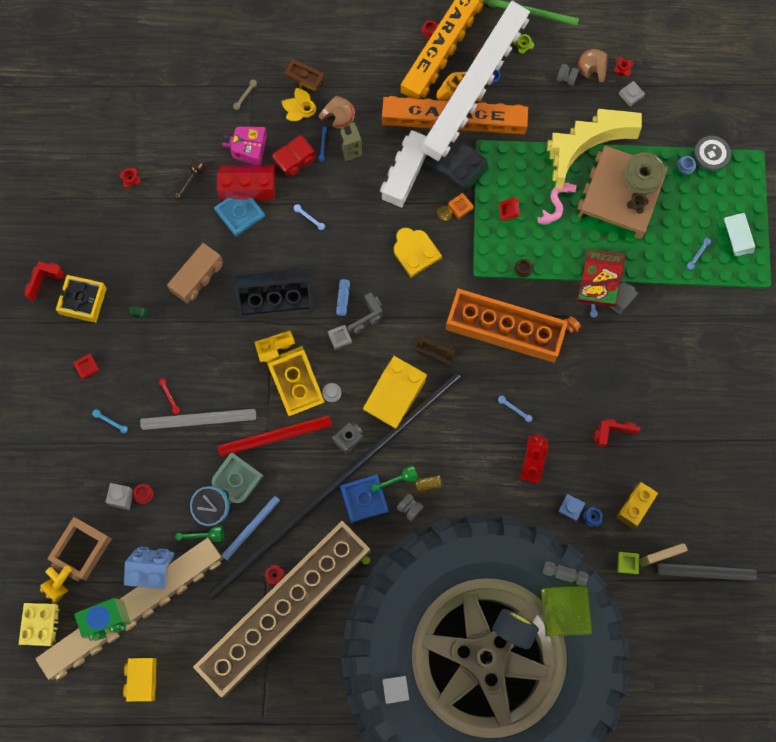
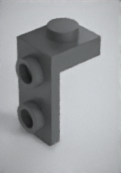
M372 293L365 295V303L371 314L349 325V334H358L365 329V326L369 324L374 325L381 320V317H383V311L380 308L382 304L377 296L374 297Z

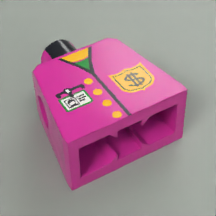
M236 127L234 137L223 136L222 146L231 147V154L234 159L252 165H261L267 138L266 128Z

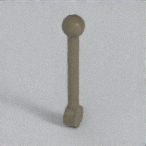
M256 80L250 81L248 89L239 101L234 103L233 108L235 110L240 109L242 101L251 89L257 86Z

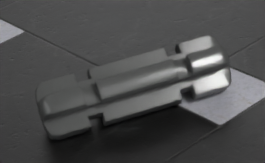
M546 561L544 564V575L551 577L555 575L557 579L571 583L575 581L577 585L581 586L587 584L588 574L586 572L579 571L578 573L576 569L559 564L555 566V563Z

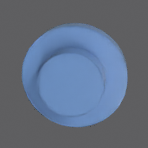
M690 156L680 158L677 163L678 170L683 174H691L696 168L695 160Z

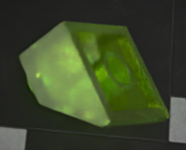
M554 587L541 590L546 637L592 634L588 587Z

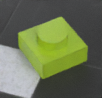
M618 552L617 573L639 574V554Z

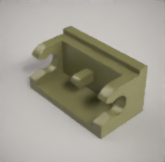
M354 122L350 123V130L352 131L350 135L345 134V130L341 129V136L343 138L342 151L345 162L362 156V141Z

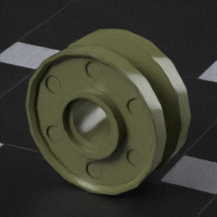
M642 152L635 154L629 159L623 172L625 186L632 193L642 195L654 193L665 176L664 164L656 155ZM640 172H645L648 176H643Z

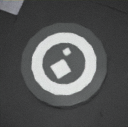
M707 136L698 141L694 148L693 157L700 168L714 172L723 169L731 158V150L727 142L722 138Z

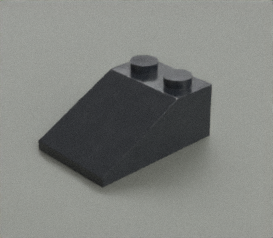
M451 141L448 145L451 149L446 157L441 156L440 160L437 161L428 156L423 163L465 195L488 170V160L473 148L459 141L454 143Z

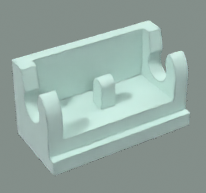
M745 213L724 218L735 256L753 253L755 244Z

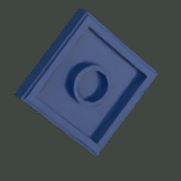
M378 474L340 485L351 524L389 513L382 488L377 492H373L371 489L372 485L380 484Z

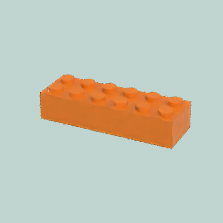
M457 289L445 330L555 363L568 321Z

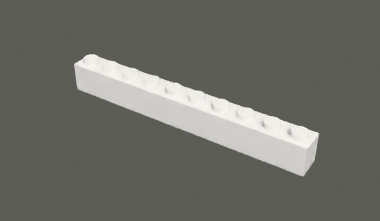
M514 1L510 2L420 148L422 152L437 161L440 160L441 156L446 157L451 149L448 145L451 141L454 143L460 134L457 132L459 127L464 128L468 121L467 114L473 113L478 105L475 101L477 98L481 100L486 92V89H484L485 85H490L494 79V70L499 71L504 62L501 60L502 57L508 56L512 49L510 44L512 42L516 43L521 35L518 31L520 28L524 29L529 22L527 17L530 11Z

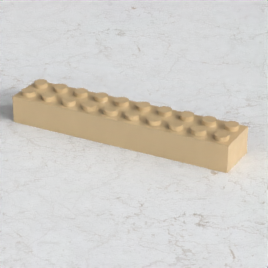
M341 521L193 668L221 698L225 697L370 553V548Z

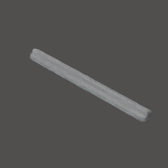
M255 409L143 418L140 421V426L143 430L248 421L256 419Z

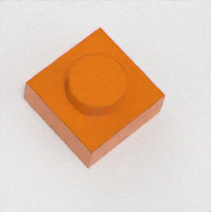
M463 193L448 203V207L458 219L474 208Z

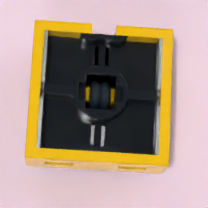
M67 275L63 286L64 295H60L56 311L60 315L96 323L107 288L101 282Z

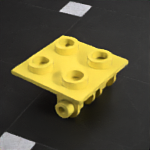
M24 603L19 645L53 646L54 642H56V632H53V630H57L54 624H58V621H55V619L58 620V613L60 611L57 604Z

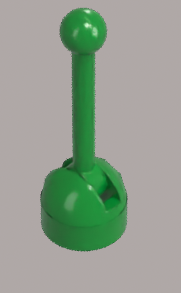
M413 465L406 467L402 472V476L379 485L374 484L371 489L373 492H377L380 488L402 479L406 482L418 480L416 470Z
M216 526L211 528L209 533L184 535L177 533L175 538L181 541L184 538L209 537L213 542H223L224 530L222 526Z

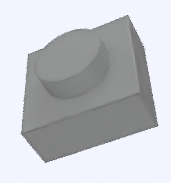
M633 81L620 90L619 95L631 107L641 100L645 93Z

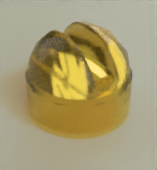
M446 205L438 208V217L442 221L450 220L452 217L451 207Z

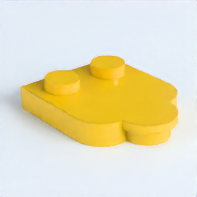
M402 228L398 231V242L394 246V254L410 277L415 276L442 259V255L424 231L416 230L413 232L410 228Z

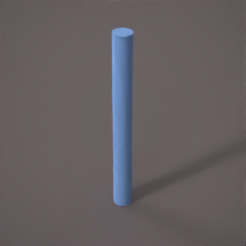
M276 496L268 502L221 555L224 559L228 560L280 502Z

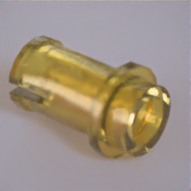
M439 475L425 479L419 478L416 481L418 492L422 491V493H425V490L442 487Z

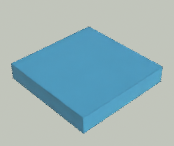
M227 198L214 207L216 213L235 237L266 217L253 198H248V200Z

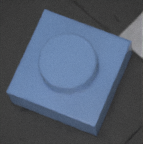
M567 494L558 513L577 521L585 503Z

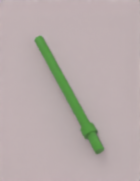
M484 0L483 4L491 8L507 9L510 2ZM520 5L530 11L529 15L576 26L579 22V18Z

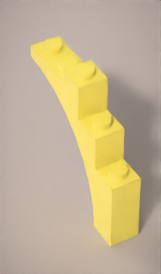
M598 109L597 115L593 116L592 122L576 121L574 128L570 129V134L553 133L552 140H548L547 151H550V159H554L553 166H556L552 181H556L555 189H563L569 167L586 150L611 140L638 139L642 127V113Z

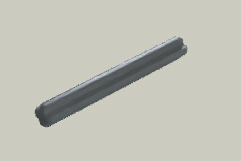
M661 563L657 564L656 568L658 575L750 581L757 579L755 569Z

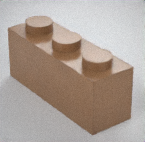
M202 243L167 284L169 290L187 304L190 300L193 301L201 287L209 283L212 274L218 272L222 267L221 255Z

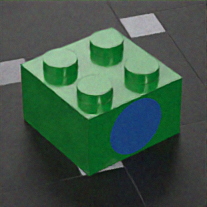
M112 598L74 614L81 637L90 641L102 640L107 637L106 634L109 632H122L126 630L127 625L131 624L124 601L117 598Z

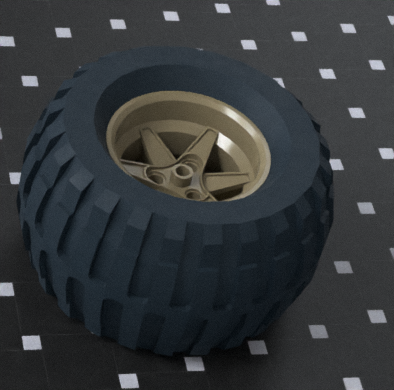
M483 514L469 515L455 520L444 519L429 525L427 529L420 532L411 533L398 543V546L385 556L383 555L372 569L371 574L360 586L349 617L346 620L341 658L346 698L360 734L366 742H604L611 732L614 733L620 717L618 712L622 698L627 696L628 676H625L626 658H629L626 638L623 639L620 628L622 617L615 602L612 603L604 587L607 584L595 570L589 569L582 560L583 555L572 546L562 544L553 537V532L538 526H528L521 523L518 518L503 516L492 518L484 517ZM546 561L555 563V566L559 564L576 569L578 573L579 571L586 572L588 574L587 584L581 586L577 585L575 581L571 583L557 579L555 575H552V577L544 575V564ZM478 601L502 604L533 622L539 628L535 638L539 648L540 664L511 652L510 650L514 644L506 640L503 648L500 649L495 646L494 639L498 635L494 631H490ZM463 605L467 639L433 635L440 621L450 611ZM460 646H465L469 650V655L465 659L458 656L457 652ZM429 650L460 664L442 693L437 689L431 676ZM485 652L487 653L486 657L489 656V661L482 663L480 655H483ZM489 673L494 674L496 677V683L493 686H488L485 682V677ZM406 676L409 700L386 704L383 680ZM504 676L536 680L534 687L525 700L510 710ZM480 684L494 716L480 717L469 715L452 705L476 685Z

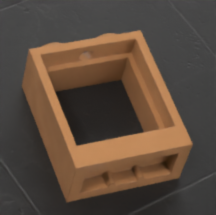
M73 517L49 555L48 560L53 562L51 566L59 571H62L64 566H69L71 572L68 576L74 580H87L112 538ZM76 528L99 541L81 571L58 559Z

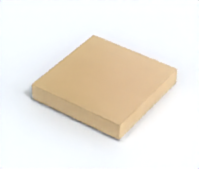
M683 543L639 559V564L641 567L688 550Z

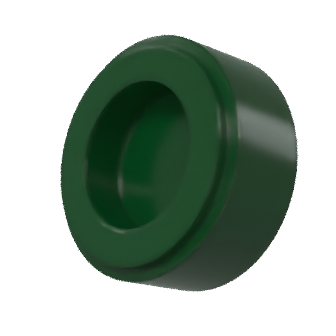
M130 307L129 315L135 318H147L149 310L141 307Z

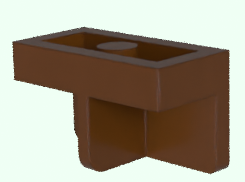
M295 59L291 60L284 72V77L299 83V87L302 90L307 87L316 92L319 86L324 87L325 85L324 73Z

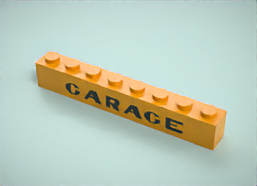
M454 0L401 83L402 94L415 99H422V97L425 98L428 95L429 86L431 83L434 84L436 82L440 69L443 70L445 68L448 56L454 54L457 42L462 41L467 26L471 27L474 15L481 11L484 0Z

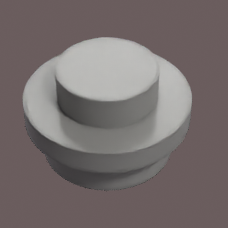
M334 383L327 384L322 390L323 398L328 402L338 401L342 394L341 388Z

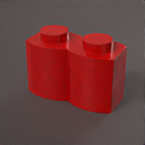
M302 135L272 155L274 162L286 177L294 176L299 172L300 167L310 165L316 157L315 151Z

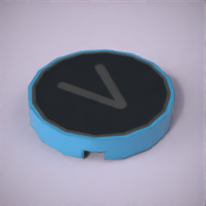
M214 486L202 487L197 490L190 502L192 516L198 523L205 526L217 525L224 521L230 508L226 493Z

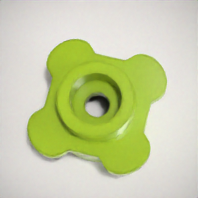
M527 34L520 35L516 43L513 42V45L517 46L518 52L521 54L534 47V43L531 42V38Z

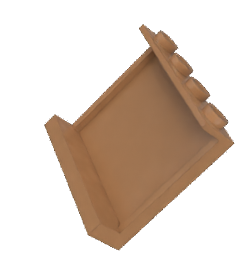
M604 146L603 151H599L595 162H598L597 167H593L589 175L592 178L591 183H587L583 193L586 194V197L579 202L577 209L580 210L578 217H581L582 213L634 231L636 232L634 237L642 239L664 178L654 193L644 195L648 198L649 203L645 205L644 212L638 214L634 209L627 207V202L632 199L633 193L625 186L623 181V172L633 155ZM640 172L641 175L648 176L645 172Z

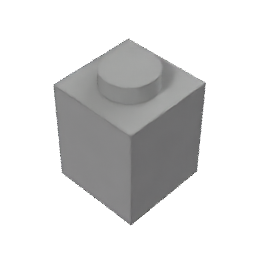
M110 483L105 503L113 507L130 510L134 490L127 486Z

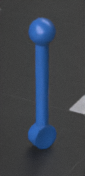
M323 126L321 149L318 156L320 162L325 160L323 155L327 126Z

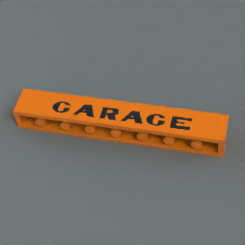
M383 97L382 125L433 128L449 100L437 101L430 98L422 100L413 97ZM479 102L476 103L478 105L473 113L467 114L468 121L464 128L459 127L458 129L462 131L525 135L528 122V107Z

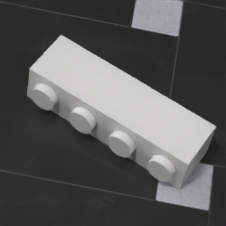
M412 130L409 136H405L402 143L404 147L402 151H398L395 158L396 164L389 169L388 181H384L381 186L382 200L403 207L427 156L426 153L420 150L427 136Z

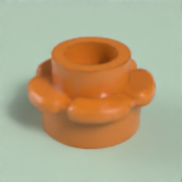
M570 316L568 319H564V321H568L566 327L568 332H579L578 329L581 325L575 318Z

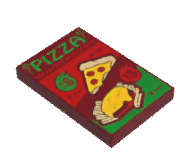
M587 251L578 302L616 307L625 263V254Z

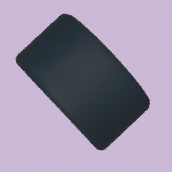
M503 609L493 626V631L504 640L523 649H529L539 628L523 616Z

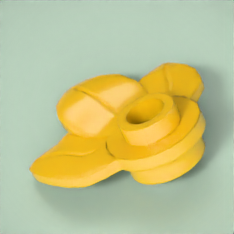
M299 88L295 89V98L282 100L281 102L283 108L288 112L286 119L290 121H299L304 117L309 118L316 113V105L310 101V95Z

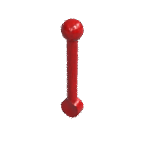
M160 379L158 383L163 387L173 407L172 412L178 415L180 409L176 407L166 386V380Z

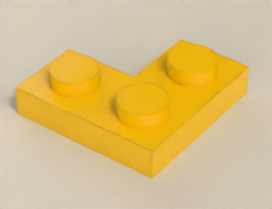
M291 331L254 342L260 362L273 361L276 357H279L277 349H287L292 344H295Z

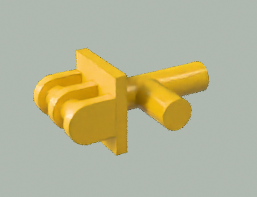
M64 566L60 574L52 567L48 568L45 572L51 579L41 584L40 591L42 593L45 592L48 599H52V604L58 603L62 596L68 592L62 584L71 572L69 566Z

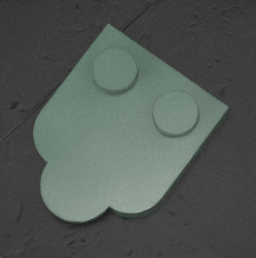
M231 452L213 476L212 486L220 488L226 493L229 505L232 502L240 504L248 498L264 475Z

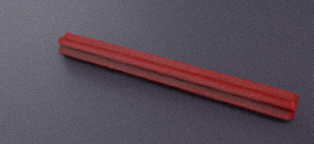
M329 416L320 417L218 446L220 456H225L231 452L236 453L330 427L331 420Z

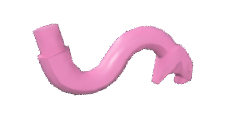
M564 183L563 189H555L554 187L550 197L556 207V211L550 215L543 210L544 216L538 217V223L546 225L558 220L563 214V205L558 198V193L576 192L577 185Z

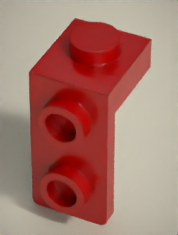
M39 261L37 267L33 268L30 283L25 287V297L29 301L34 302L44 276L62 281L65 274L60 269V266L52 262L46 264Z
M605 419L601 421L598 425V430L594 432L596 447L604 448L607 445L609 431L637 435L640 432V427H636L634 423L625 422L624 424H619L615 420Z
M540 435L528 437L527 452L521 472L522 480L540 482L548 451V439H545V437Z

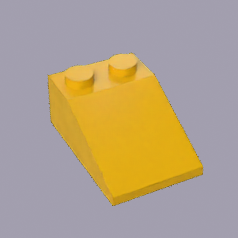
M303 346L282 353L273 361L267 362L288 416L324 403Z
M393 356L363 410L396 429L425 384L427 374Z

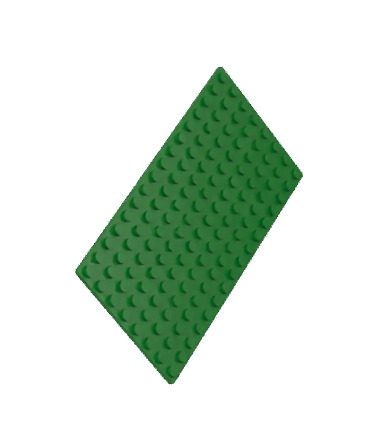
M476 141V151L488 160V170L475 183L473 275L475 277L581 281L587 251L593 250L625 254L621 283L624 281L625 283L747 288H769L771 286L765 153L762 150L730 149L731 158L723 169L712 172L700 168L696 163V168L691 174H683L678 170L677 163L680 158L690 156L694 159V148L598 144L582 153L569 167L564 183L577 185L576 192L558 193V198L563 205V214L558 220L543 225L537 221L538 217L544 216L543 210L550 215L556 211V207L550 197L556 181H552L553 171L556 170V166H553L554 159H550V151H547L548 142ZM604 146L633 156L642 152L651 153L663 162L664 167L668 168L642 239L634 237L636 233L634 231L582 213V216L578 217L580 210L577 209L579 202L586 197V194L583 193L587 183H591L592 178L589 175L592 168L597 167L598 162H595L598 152L603 151ZM515 197L519 202L520 216L506 222L500 220L499 203ZM745 213L755 244V250L753 253L735 256L724 218ZM709 238L711 244L707 245L694 264L693 270H688L686 268L687 264L696 256L704 244V239ZM527 259L532 263L533 271L530 276L523 278L515 273L514 266L518 260Z

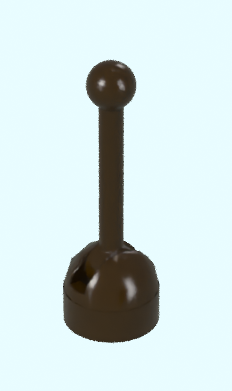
M193 159L190 163L189 169L191 174L180 191L174 195L176 200L181 199V194L192 177L200 175L206 168L201 162Z

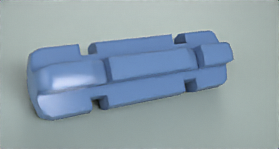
M341 279L339 284L338 306L336 309V314L339 316H346L347 313L346 306L348 304L350 281Z

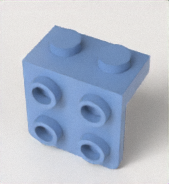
M148 547L135 549L125 561L124 585L165 589L167 585V567L174 558V552H169L168 549L149 550Z

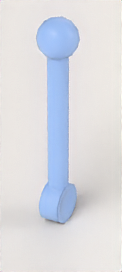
M297 204L294 206L295 212H300L302 215H304L306 218H308L310 221L316 224L319 230H323L325 228V225L323 223H319L306 212H304L301 209L300 205Z

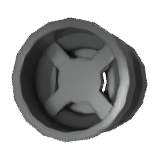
M562 63L556 81H565L568 85L574 86L579 69L576 67L570 68L567 64Z
M408 494L396 509L404 512L407 518L412 521L424 506L421 503H416L414 497Z

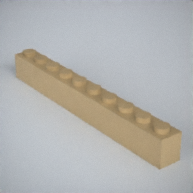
M206 538L168 565L165 589L137 587L120 599L124 601L131 624L126 626V631L136 626V621L141 617L145 619L153 614V609L158 605L162 607L170 602V597L175 593L179 595L188 588L187 585L192 581L196 583L201 580L206 571L209 569L213 571L221 565L220 561L223 558L209 538ZM78 628L38 656L36 661L48 680H59L67 675L66 671L72 666L74 668L80 666L85 662L84 658L89 654L95 655L102 650L101 646L106 642L112 643L120 636L119 633L109 632L106 634L107 637L102 640L90 641L81 637Z

